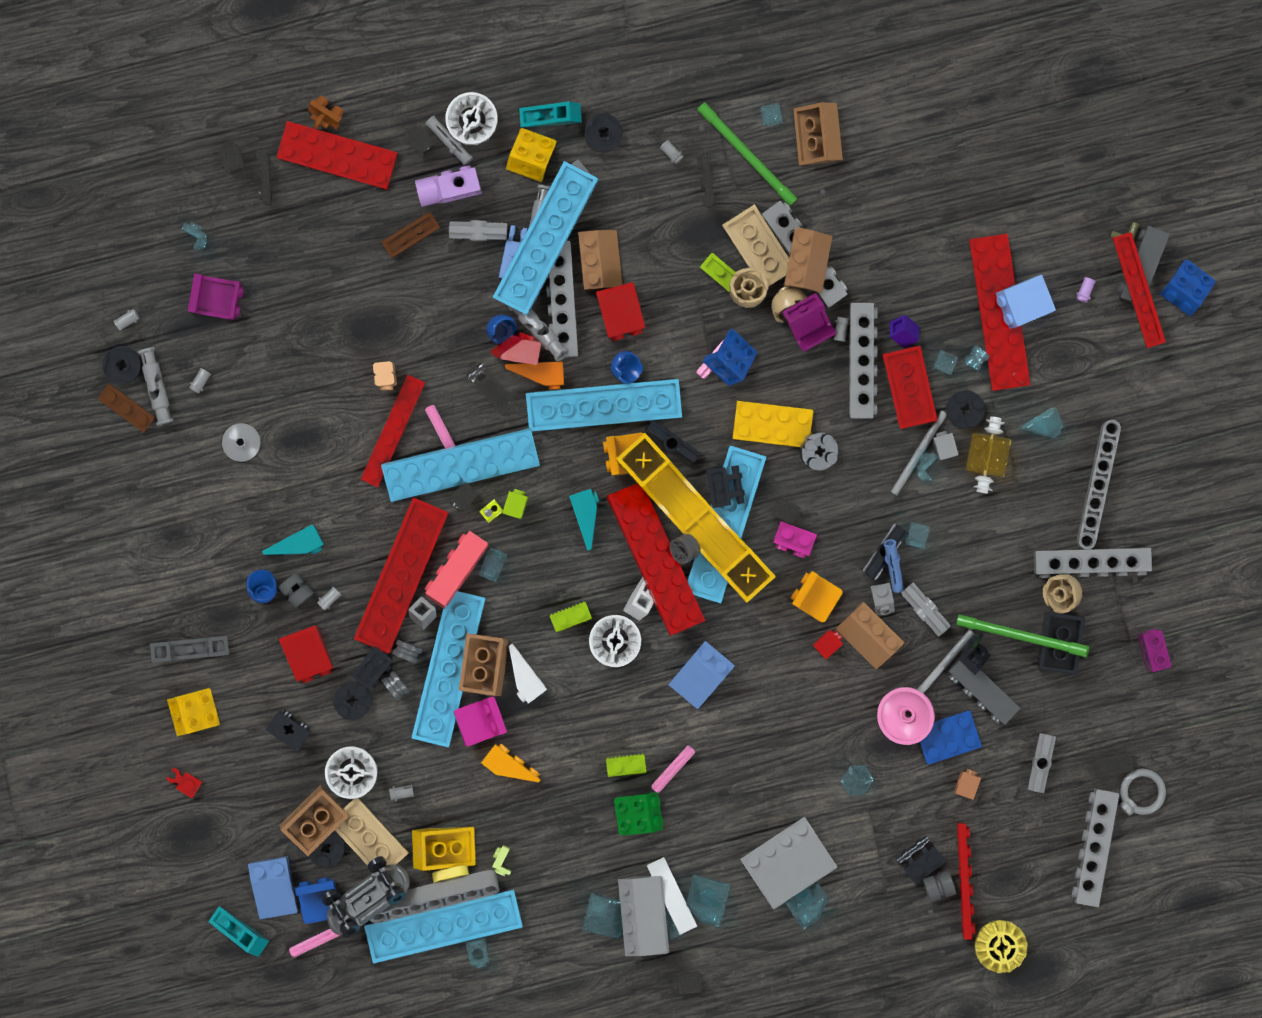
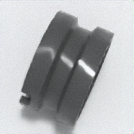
M683 534L670 543V552L673 558L680 564H686L698 557L700 553L697 540L690 534Z
M398 639L396 643L397 648L393 650L392 654L417 664L418 654H421L422 649Z
M392 671L388 678L382 679L386 688L397 701L402 698L403 694L410 692L407 685L395 671Z

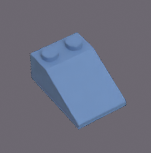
M704 641L668 685L698 709L735 665Z
M288 856L250 862L248 868L259 919L298 913Z

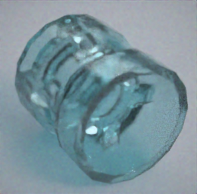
M974 345L971 349V354L967 355L963 361L978 372L982 367L981 364L987 361L990 356L984 350Z

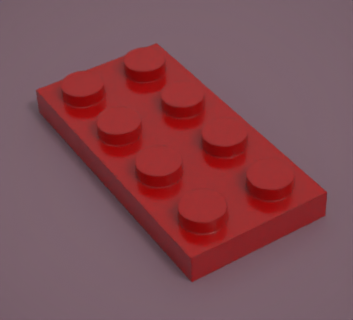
M916 346L883 354L900 429L938 421L921 347Z

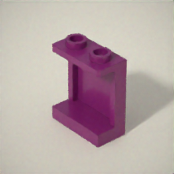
M194 273L188 312L235 320L236 316L239 317L241 306L238 305L239 298L243 297L244 287L241 286L242 283L239 281L213 278Z
M816 293L783 311L790 330L803 352L836 334L825 312L824 304Z
M1153 629L1138 633L1137 637L1146 671L1156 672L1170 668L1171 662L1162 630L1157 631Z

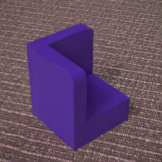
M903 315L890 322V338L903 348L908 347L919 341V325L906 315Z

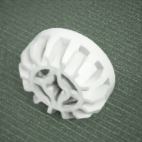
M474 92L461 94L453 99L446 111L445 118L448 131L454 139L465 145H479L489 140L496 130L498 117L495 106L482 94ZM473 107L472 110H468L464 114H462V111L466 108ZM481 111L485 115V125L480 123L479 114ZM475 114L476 122L472 121L469 124L467 117H472ZM460 116L463 117V129L459 125ZM478 126L483 127V129L477 133H470L471 129H475Z
M610 615L600 619L594 625L590 633L589 645L592 654L599 662L610 667H620L630 663L637 656L641 647V635L634 622L627 617ZM614 627L613 633L604 638L603 634L605 631ZM620 628L627 633L629 641L624 640L620 634ZM617 631V636L621 643H617L615 651H613V643L610 642V638H614ZM602 640L607 641V645L611 648L610 653L604 649ZM623 643L628 644L623 652L617 654V649L621 648Z
M349 746L341 748L331 755L325 767V778L329 788L335 794L343 798L354 799L367 794L373 788L377 780L378 768L373 756L365 749ZM351 759L350 764L346 765L344 768H340V765L345 760ZM354 759L361 761L365 769H360V767L354 763ZM351 767H353L354 771L361 773L354 774L353 777H350V774L345 771H348ZM340 776H343L344 779L350 781V785L344 783L341 780ZM359 776L364 777L359 784L353 785V781L358 779Z

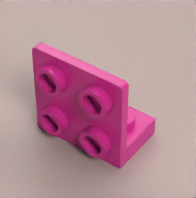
M494 696L453 711L465 746L507 733Z

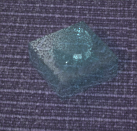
M779 103L760 107L763 126L783 123Z

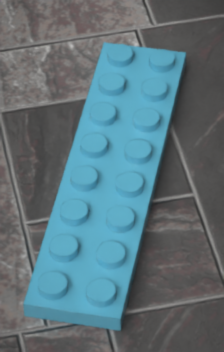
M565 161L563 162L493 295L494 299L528 315L599 180L597 177Z
M679 379L526 393L528 423L531 431L682 418Z
M531 428L381 464L391 502L540 466Z
M729 446L723 467H725L726 475L732 474L731 466L739 465L740 473L742 472L743 477L741 478L742 489L745 490V503L737 504L736 497L730 498V506L713 509L741 539L766 456ZM733 480L728 481L729 492L735 491ZM701 553L694 559L688 578V584L693 594L721 603L727 581Z
M457 591L445 609L443 608L412 739L449 747L456 721L453 711L459 709L463 691H459L466 635L467 633L477 634L486 598Z
M513 889L407 917L368 924L364 927L372 961L377 963L522 928L523 924Z

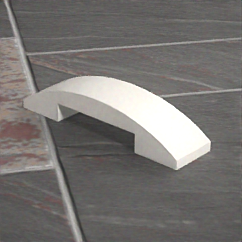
M663 857L647 865L651 876H662L664 902L679 934L681 935L696 928L697 925L665 858Z

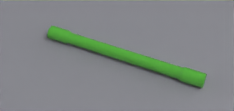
M706 102L697 109L775 189L789 206L798 199L724 124Z
M959 615L957 619V626L1018 639L1082 657H1087L1089 653V646L1033 634L977 620L969 616Z

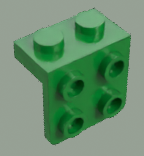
M657 792L614 799L618 832L621 836L663 830V818L660 810L661 802Z

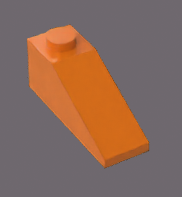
M563 362L537 363V365L527 363L505 364L507 370L543 386H549V390L560 389V386H564Z

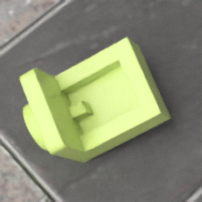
M505 845L502 848H497L493 856L496 860L492 866L496 868L495 872L502 876L510 875L512 871L502 866L510 849Z

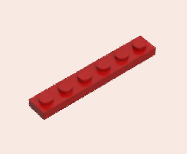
M1132 232L1113 237L1112 240L1145 346L1150 348L1165 343L1166 341Z
M407 375L360 480L379 487L384 476L381 464L391 461L425 382Z
M958 822L957 842L962 938L965 940L972 939V934H975V924L971 923V915H974V905L970 903V896H973V886L969 884V877L972 876V867L968 865V857H971V848L967 846V838H970V828L966 827L965 822Z

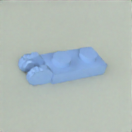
M511 225L499 278H503L527 233V228L521 230L520 242H515L513 237L516 228Z

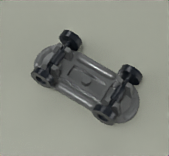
M379 856L371 860L367 865V868L373 874L341 896L337 889L326 892L322 896L321 901L325 906H329L327 914L329 928L337 935H341L344 938L350 937L357 933L362 925L387 907L402 901L410 886V878L405 869L398 865H386L385 858Z

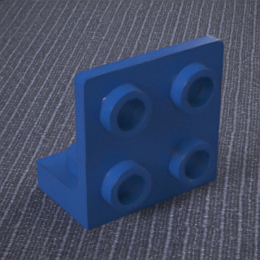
M730 329L718 352L705 356L703 363L730 386L744 380L757 355V351L734 329Z

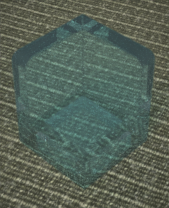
M939 350L931 368L951 375L959 357Z
M910 522L905 544L925 549L930 527Z
M866 765L850 766L841 783L849 796L864 795L874 779Z

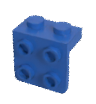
M1184 260L1170 282L1162 289L1160 295L1181 309L1182 312L1191 316L1201 306L1214 286L1215 280L1189 260Z
M329 877L318 879L316 883L304 881L300 882L299 886L295 888L296 896H299L304 923L308 924L327 920L329 906H325L321 898L326 892L337 889L335 879L330 880Z

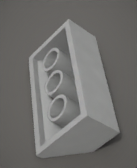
M633 876L618 879L625 956L669 953L662 876Z

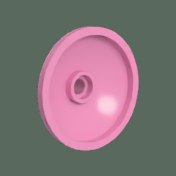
M901 687L890 691L884 696L878 707L877 719L880 729L887 738L898 744L911 745L920 742L931 732L935 713L932 703L925 694L914 688ZM906 711H910L912 716L907 717Z

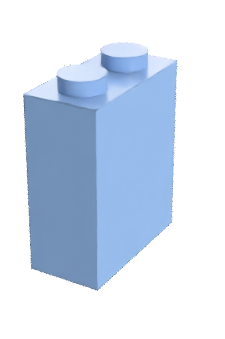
M1042 275L1032 277L995 293L997 304L1002 309L1004 321L1009 329L1056 311Z

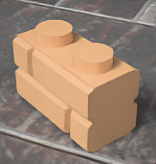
M390 361L373 364L375 385L382 391L393 390V386L397 385L396 376L394 375L395 365Z

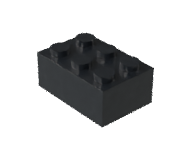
M1044 612L1041 635L1070 643L1082 644L1085 617ZM1040 645L1036 669L1077 675L1080 656Z

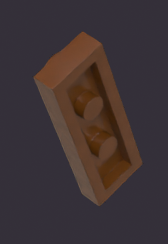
M428 212L383 240L382 244L390 257L394 258L439 230L440 227L431 212Z
M108 384L98 397L99 401L143 433L147 431L156 418L111 384Z

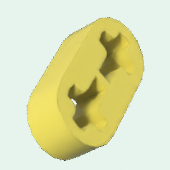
M467 865L436 871L432 873L433 882L437 883L469 875Z

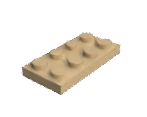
M755 204L722 225L748 267L754 269L759 274L762 273L767 280L768 287L786 276L789 257Z
M354 798L344 808L349 816L335 831L367 865L371 860L379 856L385 858L386 865H396L409 853L359 798Z

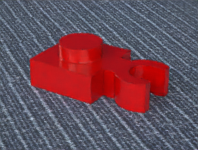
M172 768V771L176 773V778L172 779L168 776L166 778L167 781L178 783L176 789L193 798L203 781L188 772L182 776L177 768Z

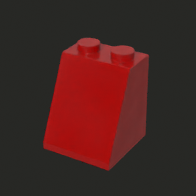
M634 282L596 292L608 339L612 338L613 341L624 339L625 334L631 333V336L643 333L642 330L645 329V324Z
M319 625L279 639L297 682L300 680L302 684L313 680L312 676L320 674V677L331 673L330 669L334 668Z

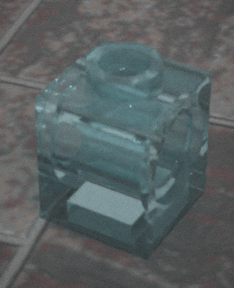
M486 938L466 941L470 966L475 965V968L486 966V963L490 961ZM481 949L484 956L482 958H475L473 951Z

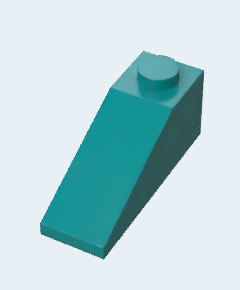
M568 101L519 108L520 126L522 128L582 122L581 104Z
M591 489L569 496L587 551L592 549L597 512L596 503L599 502L596 491L592 492Z
M312 524L263 550L262 553L263 555L308 554L311 552L314 555L322 551L321 547L325 544L317 528Z
M221 906L217 908L208 921L249 954L259 957L269 942L258 931Z

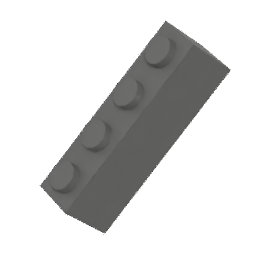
M1151 226L1141 230L1138 240L1141 241L1139 246L1136 247L1148 287H1150L1170 235ZM1121 282L1117 291L1120 294L1118 299L1132 304L1126 282Z
M960 660L948 670L950 673L949 678L956 685L960 683L964 687L962 691L970 698L974 696L978 700L976 704L983 711L987 709L992 713L990 718L997 724L1001 722L1005 725L1021 709L981 670L974 675Z

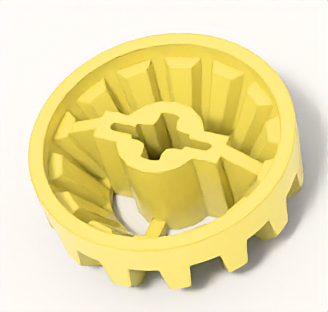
M996 920L989 922L980 929L976 936V956L988 970L996 973L1011 972L1016 967H1019L1024 958H1026L1028 944L1024 933L1019 927L1009 921ZM1004 935L1010 936L1015 945H1010L1004 938ZM996 936V939L992 943V947L989 948L991 940ZM1001 941L1004 945H1006V947L1003 948L1002 953L997 948L998 946H1000ZM1011 948H1015L1014 955L1007 960V955L1010 953ZM989 951H994L1000 961L994 959Z

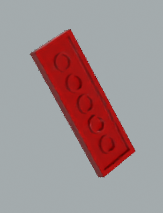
M287 121L276 158L387 190L398 153Z

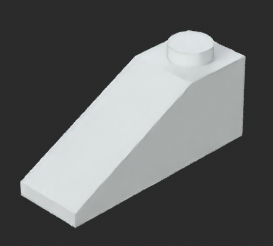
M643 577L623 610L639 621L649 613L654 603Z
M512 643L509 649L516 687L519 691L516 694L522 702L527 701L529 704L546 691L547 688Z

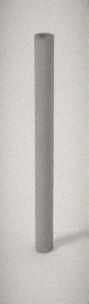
M942 410L937 416L938 421L933 422L892 488L891 492L898 495L946 418L947 413Z
M969 629L917 690L924 694L975 633Z

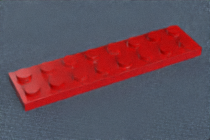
M1008 234L969 239L991 389L996 391L1030 386L1022 326L1009 329L1004 321L1002 309L997 304V296L995 294L1015 285Z
M637 483L608 495L606 498L669 636L704 622L705 618L683 570L670 552V542L648 494Z
M413 497L355 634V640L371 647L377 646L383 652L390 654L449 512Z

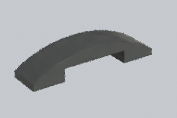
M227 636L150 643L152 663L229 655Z

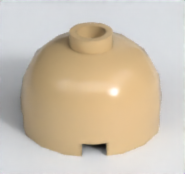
M741 269L734 274L730 281V296L739 306L745 308L755 307L766 297L768 290L767 280L762 273L759 274L754 269Z
M781 288L772 300L771 308L775 320L781 323L785 322L783 311L806 299V294L797 288Z
M1059 574L1048 579L1043 587V598L1047 606H1051L1054 609V612L1066 613L1080 604L1082 588L1078 580L1071 575Z

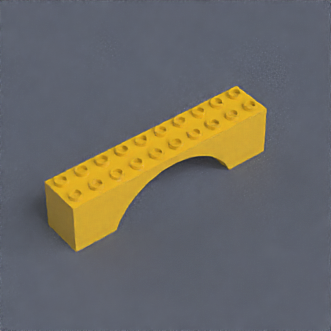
M646 433L616 458L620 465L683 534L692 535L697 540L700 553L746 603L776 577L704 500Z

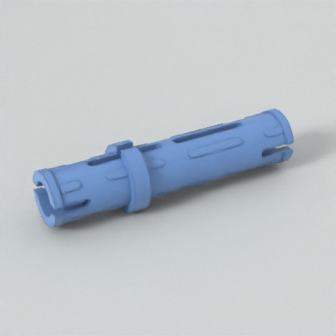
M888 539L884 542L885 562L889 568L892 591L900 593L904 590L899 564L900 555L897 553L896 541Z

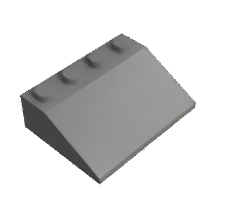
M805 817L740 859L773 910L838 868Z

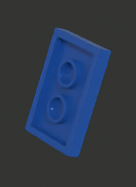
M970 710L935 721L931 732L920 741L927 765L982 747Z

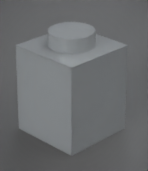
M947 431L936 433V438L932 440L938 461L959 455L952 433L948 434Z
M422 596L408 609L410 618L423 630L437 617L436 609Z

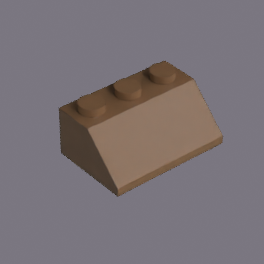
M821 102L794 108L799 166L843 160L837 103Z
M795 227L784 286L822 293L832 236Z
M617 230L578 232L584 291L609 289L622 285Z
M861 602L836 628L875 669L879 668L904 644L864 602Z
M467 633L459 691L501 696L509 639Z
M320 785L280 824V829L309 856L349 815L336 799Z

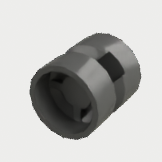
M298 572L278 587L284 596H289L288 601L294 608H297L314 594L308 585L303 584L304 580ZM296 585L299 589L293 592L292 588Z
M949 871L939 873L937 878L930 876L923 879L931 903L941 900L943 895L946 898L956 895Z

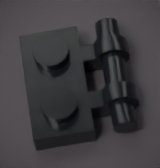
M739 465L731 466L732 474L726 475L725 467L706 470L712 508L730 506V498L736 497L737 504L745 503V490L742 489L741 478L743 477L742 472L740 473ZM729 480H733L735 491L729 492Z
M927 836L921 840H916L912 847L908 850H903L901 855L896 858L900 865L906 860L908 861L909 865L904 870L915 885L946 862L935 846L927 850L925 846L931 842ZM921 850L923 854L916 860H913L911 856Z

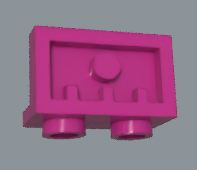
M781 521L773 543L776 544L775 548L787 551L788 548L794 551L793 555L804 558L805 555L810 556L817 534Z

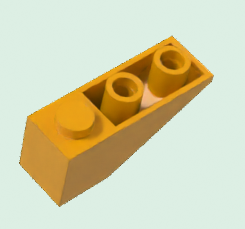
M495 744L481 762L496 775L540 782L541 780L538 777L540 775L539 772L532 767L530 769L526 768L523 765L525 762L518 756L513 758L508 754L510 750L502 744L499 746Z

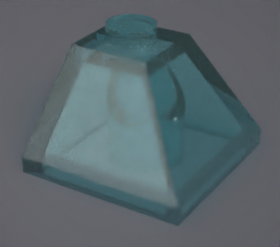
M1053 407L1022 424L1018 429L1019 431L1045 438L1051 436L1053 439L1062 433L1061 429L1064 428V425L1056 407Z
M693 874L686 906L701 923L720 927L730 884Z
M815 882L785 903L802 929H805L819 920L828 897L819 883Z
M591 893L583 931L620 939L622 931L620 899Z

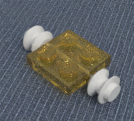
M992 416L990 420L986 419L989 422V427L984 428L991 434L973 433L966 471L983 475L975 478L978 481V485L973 487L977 488L976 492L988 494V490L992 491L989 488V484L994 482L989 475L1005 476L1011 439L995 435L1003 433L1000 426L1005 423L1001 422L1002 418Z

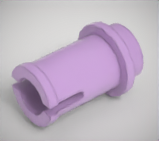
M1084 277L1081 288L1076 293V299L1087 303L1091 299L1089 296L1096 281Z

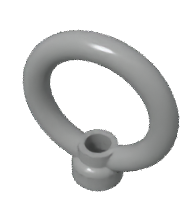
M1137 769L1130 772L1121 784L1120 795L1123 802L1119 807L1128 816H1131L1133 813L1148 815L1157 811L1164 803L1166 797V787L1162 778L1154 771L1148 769ZM1137 777L1151 778L1158 787L1157 800L1148 807L1137 806L1128 796V787Z

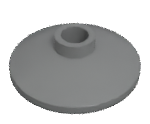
M239 423L232 425L223 435V450L232 460L239 462L248 461L260 449V436L248 424ZM238 439L244 440L242 446L237 444Z

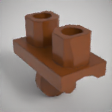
M321 95L315 101L312 99L308 112L312 114L310 119L315 121L314 128L318 129L320 126H323L327 129L328 126H331L337 130L344 110L339 106H335L332 111L328 110L326 106L329 101Z

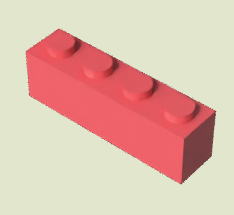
M471 531L467 535L463 534L458 541L460 545L456 550H451L447 556L448 562L446 565L439 567L436 572L438 576L434 582L430 580L425 588L427 591L426 597L444 609L488 548V543Z

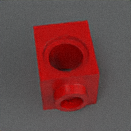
M828 630L812 645L824 659H827L843 645L841 642L843 638L836 630L834 632Z

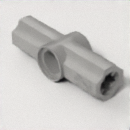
M479 220L450 222L449 238L469 239L471 241L507 240V223H487V221Z
M914 582L901 592L902 596L913 607L914 612L923 622L929 625L938 637L950 627L948 621L938 612L939 609L920 591Z
M1039 733L1035 756L1032 760L1028 790L1044 793L1048 772L1051 767L1056 740L1055 736ZM1040 758L1046 759L1047 763L1044 768L1037 766V761Z

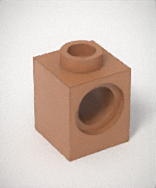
M967 769L966 772L961 771L954 793L974 800L981 780L977 776L978 772Z

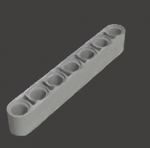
M1116 420L1104 422L1100 430L1077 535V545L1084 550L1092 549L1096 544L1121 431V426ZM1109 423H1112L1116 428L1113 434L1108 433L1106 430ZM1104 442L1111 444V451L1109 453L1104 452L1102 449ZM1100 461L1107 463V469L1104 472L1098 468ZM1097 479L1103 482L1101 490H1097L1094 487V482ZM1092 498H1096L1099 501L1097 509H1093L1090 506ZM1088 517H1092L1095 520V525L1092 528L1086 525ZM1086 535L1091 539V543L1087 547L1082 544V538Z
M486 870L408 889L402 901L390 905L370 921L382 923L495 895L499 892L496 872Z

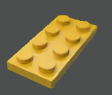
M737 401L733 439L800 447L805 440L804 438L811 433L813 410Z

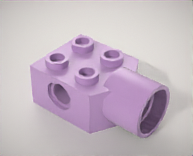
M470 165L459 168L460 171L453 173L452 170L441 172V176L435 175L415 180L421 207L435 203H447L482 194L475 167L471 168ZM457 180L464 181L461 187H455L454 184Z

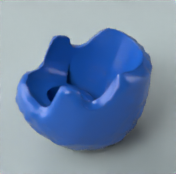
M503 314L491 318L488 321L486 331L492 342L501 344L514 335V331L518 327L512 317Z
M621 351L612 360L611 371L622 383L631 384L641 375L643 365L639 357L634 353Z
M260 569L248 576L246 587L250 598L258 603H267L274 598L277 593V582L271 572Z

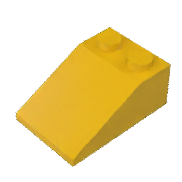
M474 827L412 830L414 869L425 871L453 868L462 865H476Z

